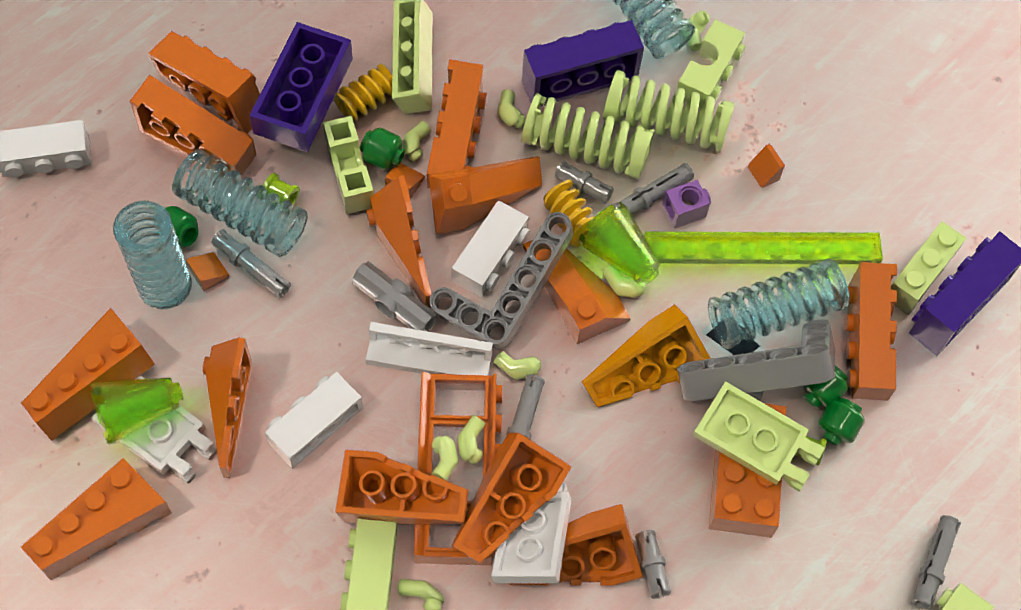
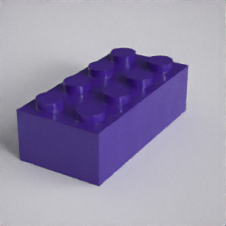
M632 20L615 22L608 27L597 30L590 29L572 37H561L554 42L543 45L536 44L524 50L522 84L530 103H532L535 94L539 93L541 96L547 97L544 104L546 105L550 97L558 102L611 86L616 70L623 71L625 78H629V81H631L634 75L639 76L644 46Z
M296 22L249 115L253 134L308 152L353 60L351 39Z
M1001 231L992 240L986 237L976 248V252L972 257L967 256L958 266V271L953 276L949 275L942 282L935 295L931 294L919 307L920 310L911 319L915 324L909 334L935 356H938L1007 284L1021 266V248Z

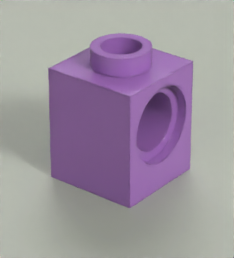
M697 179L667 190L662 205L675 229L705 218L711 204V198L705 188L702 189ZM683 201H690L694 205H687Z

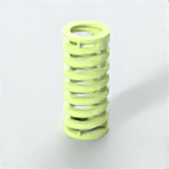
M616 70L607 96L603 120H606L608 116H612L615 119L614 123L617 124L626 115V121L630 124L629 127L633 128L641 118V126L644 127V131L645 129H652L656 121L655 131L658 136L665 135L671 124L670 135L672 140H679L686 128L685 140L690 145L695 143L701 131V147L707 149L713 143L716 146V151L718 153L721 152L735 103L726 100L722 101L718 105L713 118L715 99L712 96H708L698 114L700 95L697 92H693L682 113L685 90L678 88L667 110L670 86L665 83L661 86L652 107L655 81L649 79L637 104L641 81L637 75L632 77L621 103L622 91L628 85L629 78H625L623 71Z
M539 93L535 94L525 120L521 137L522 143L536 146L540 138V147L543 150H549L554 145L555 152L563 155L569 149L570 157L575 160L580 158L584 152V161L587 164H593L599 156V166L603 169H607L614 160L613 167L616 173L621 174L625 171L624 174L638 180L640 179L653 140L654 129H645L644 131L643 126H637L625 150L630 124L628 121H622L610 146L615 119L612 116H608L595 143L600 113L594 111L580 139L585 114L584 107L580 106L577 108L565 135L570 104L564 102L550 131L556 100L552 97L548 98L545 109L541 114V105L545 104L547 97H543Z

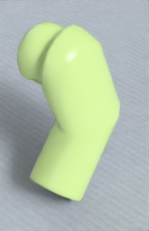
M705 11L693 14L684 25V34L691 51L701 49L702 40L700 34L710 21V17Z
M505 89L501 93L497 111L498 117L508 126L520 128L525 123V116L513 106L515 92Z
M424 121L405 134L403 138L405 155H408L411 161H416L423 155V150L419 147L420 141L431 133L430 127Z
M614 265L603 271L604 277L618 296L636 298L643 295L646 291V285L642 280L622 277Z
M504 351L500 352L493 362L515 380L524 379L529 374L535 376L541 368V362L536 357L531 356L529 358L513 360Z
M472 415L457 439L461 458L464 461L468 460L471 464L478 463L483 456L482 450L477 448L476 437L486 425L485 422L475 415Z
M438 436L433 440L432 448L435 453L439 454L440 462L431 475L447 480L458 464L456 446L450 437Z
M400 579L398 583L399 595L422 598L425 600L424 610H441V604L444 603L443 595L427 581Z

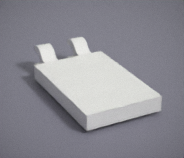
M142 376L137 377L114 394L92 417L96 424L159 473L164 475L170 468L186 483L196 473L191 470L192 466L181 459L180 456L191 445L208 460L217 451L213 446L214 443L202 434L206 429L204 423Z
M566 482L562 483L557 494L551 500L538 508L530 519L517 527L509 535V538L496 548L491 575L494 583H559L571 506L570 494L566 492Z

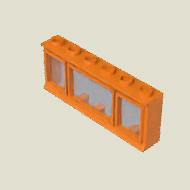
M421 372L417 470L431 476L440 462V456L434 452L432 442L438 436L450 437L455 442L458 464L446 481L468 490L467 514L482 480L501 444H495V433H501L502 414H496V404H502V385H496L497 374L490 376ZM472 415L486 423L476 437L477 448L483 452L481 460L476 464H471L468 460L464 461L461 458L457 440L460 432ZM462 523L415 524V564L492 565V555H495L496 549L481 563H478L451 546Z

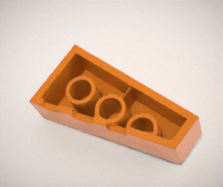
M860 262L849 285L844 287L843 303L848 305V313L845 314L844 330L849 332V341L846 342L845 357L850 359V369L847 371L848 380L846 382L848 388H851L852 399L888 401L896 390V349L890 348V345L894 344L897 333V321L891 320L894 303H897V290H891V280L894 276H897V264Z
M122 458L20 548L52 580L89 559V556L104 548L107 550L117 544L116 541L133 532L137 533L147 527V524L160 517L162 519L172 512L166 501Z

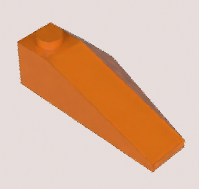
M400 176L370 197L371 209H366L368 223L370 227L375 226L378 238L420 301L428 308H431V290L423 257L419 256L421 249L418 231L412 229L414 228L411 200L405 177Z
M241 337L213 345L210 357L206 356L203 362V375H206L219 468L223 478L229 479L252 367V359L246 339Z

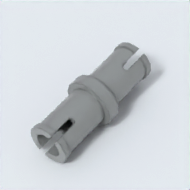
M562 161L556 169L555 177L563 181L572 180L573 186L579 190L580 194L585 192L603 204H606L613 194L614 188L612 186H608L595 179L589 171L583 172L566 161Z
M647 530L648 543H646L644 531L637 533L635 538L642 558L640 567L646 574L651 598H659L658 585H660L662 597L671 594V589L669 588L664 569L666 561L660 555L656 533L654 530Z

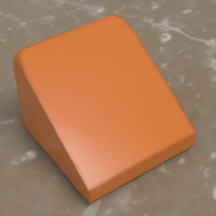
M767 144L748 165V169L762 188L779 181L785 164L770 144Z
M400 163L385 176V186L397 177L404 176L411 199L425 179V175Z
M214 252L190 257L186 260L188 269L203 291L229 277V273Z

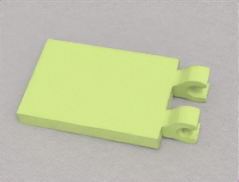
M726 381L693 433L695 438L775 485L783 478L790 487L797 491L802 489L810 474L790 463L795 453H799L806 462L815 466L825 449L821 445L805 438L809 429Z

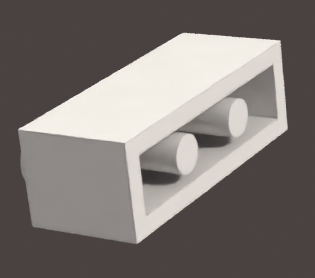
M83 120L0 131V172L3 177H19L23 174L35 172L48 173L52 170L63 168L77 169L84 165L92 164L89 134Z
M498 200L452 266L451 281L480 298L484 296L487 290L492 291L500 278L499 272L503 267H509L515 256L513 251L518 244L523 245L530 234V229H528L529 216Z
M336 371L332 376L322 378L316 384L315 390L307 397L302 396L298 398L287 414L283 417L278 416L269 423L267 430L264 432L267 442L293 469L363 409L362 397Z

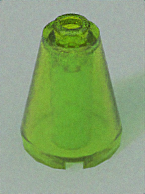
M618 202L619 207L617 208L612 204L607 206L587 224L586 227L590 231L586 237L581 233L579 243L583 248L637 284L643 282L646 284L651 283L659 275L658 268L660 263L628 207L622 202Z
M170 377L102 381L90 384L99 424L101 423L106 431L103 432L107 445L115 444L179 408V401L183 400V393L179 382L173 383Z

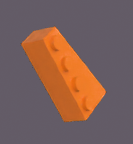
M173 31L148 53L157 72L185 92L189 89L197 101L204 106L210 103L218 111V116L226 122L233 119L237 123L239 131L248 133L252 129L249 115L260 92L255 83V76L248 69H240L228 58H220L208 47H200L185 35L182 37Z
M449 59L447 68L448 83H444L442 111H439L437 118L436 135L438 137L433 139L427 169V188H430L429 175L471 168V166H467L469 158L474 159L477 141H473L474 133H480L482 117H479L478 114L480 109L485 110L487 93L483 92L484 65Z
M151 75L146 78L130 100L140 132L237 181L257 155L254 141L250 135L243 131H238Z
M110 308L21 404L41 430L53 441L155 365V363L141 343Z

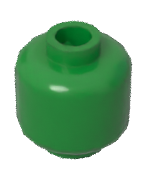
M376 128L373 131L369 130L363 137L360 145L364 161L381 170H389L394 164L398 166L405 155V150L402 149L401 137L383 128Z
M169 206L156 215L153 232L158 240L173 249L180 250L192 245L197 239L199 232L198 222L192 214L182 208Z
M835 365L834 378L827 382L802 386L806 392L803 397L816 409L820 405L826 407L831 401H838L839 398H842L847 393L848 384L846 381L848 377Z
M845 398L831 401L825 407L818 420V426L824 432L822 438L827 439L828 442L839 446L841 442H854L865 422L864 416L861 414L862 408Z

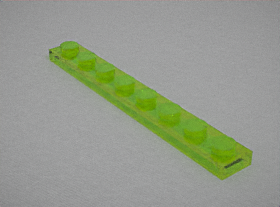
M645 231L644 233L645 263L860 264V262L881 263L883 260L880 233Z

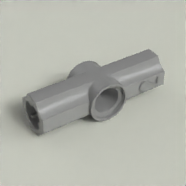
M369 261L362 263L351 278L352 283L372 298L377 308L391 319L396 317L410 329L428 332L437 320V314L415 298L412 290L403 281L397 278L392 280Z

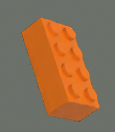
M766 404L786 416V406ZM715 449L708 529L772 538L779 527L782 478L775 485Z

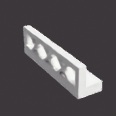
M375 322L370 323V342L365 359L368 365L420 374L421 372H426L430 374L489 375L493 343Z

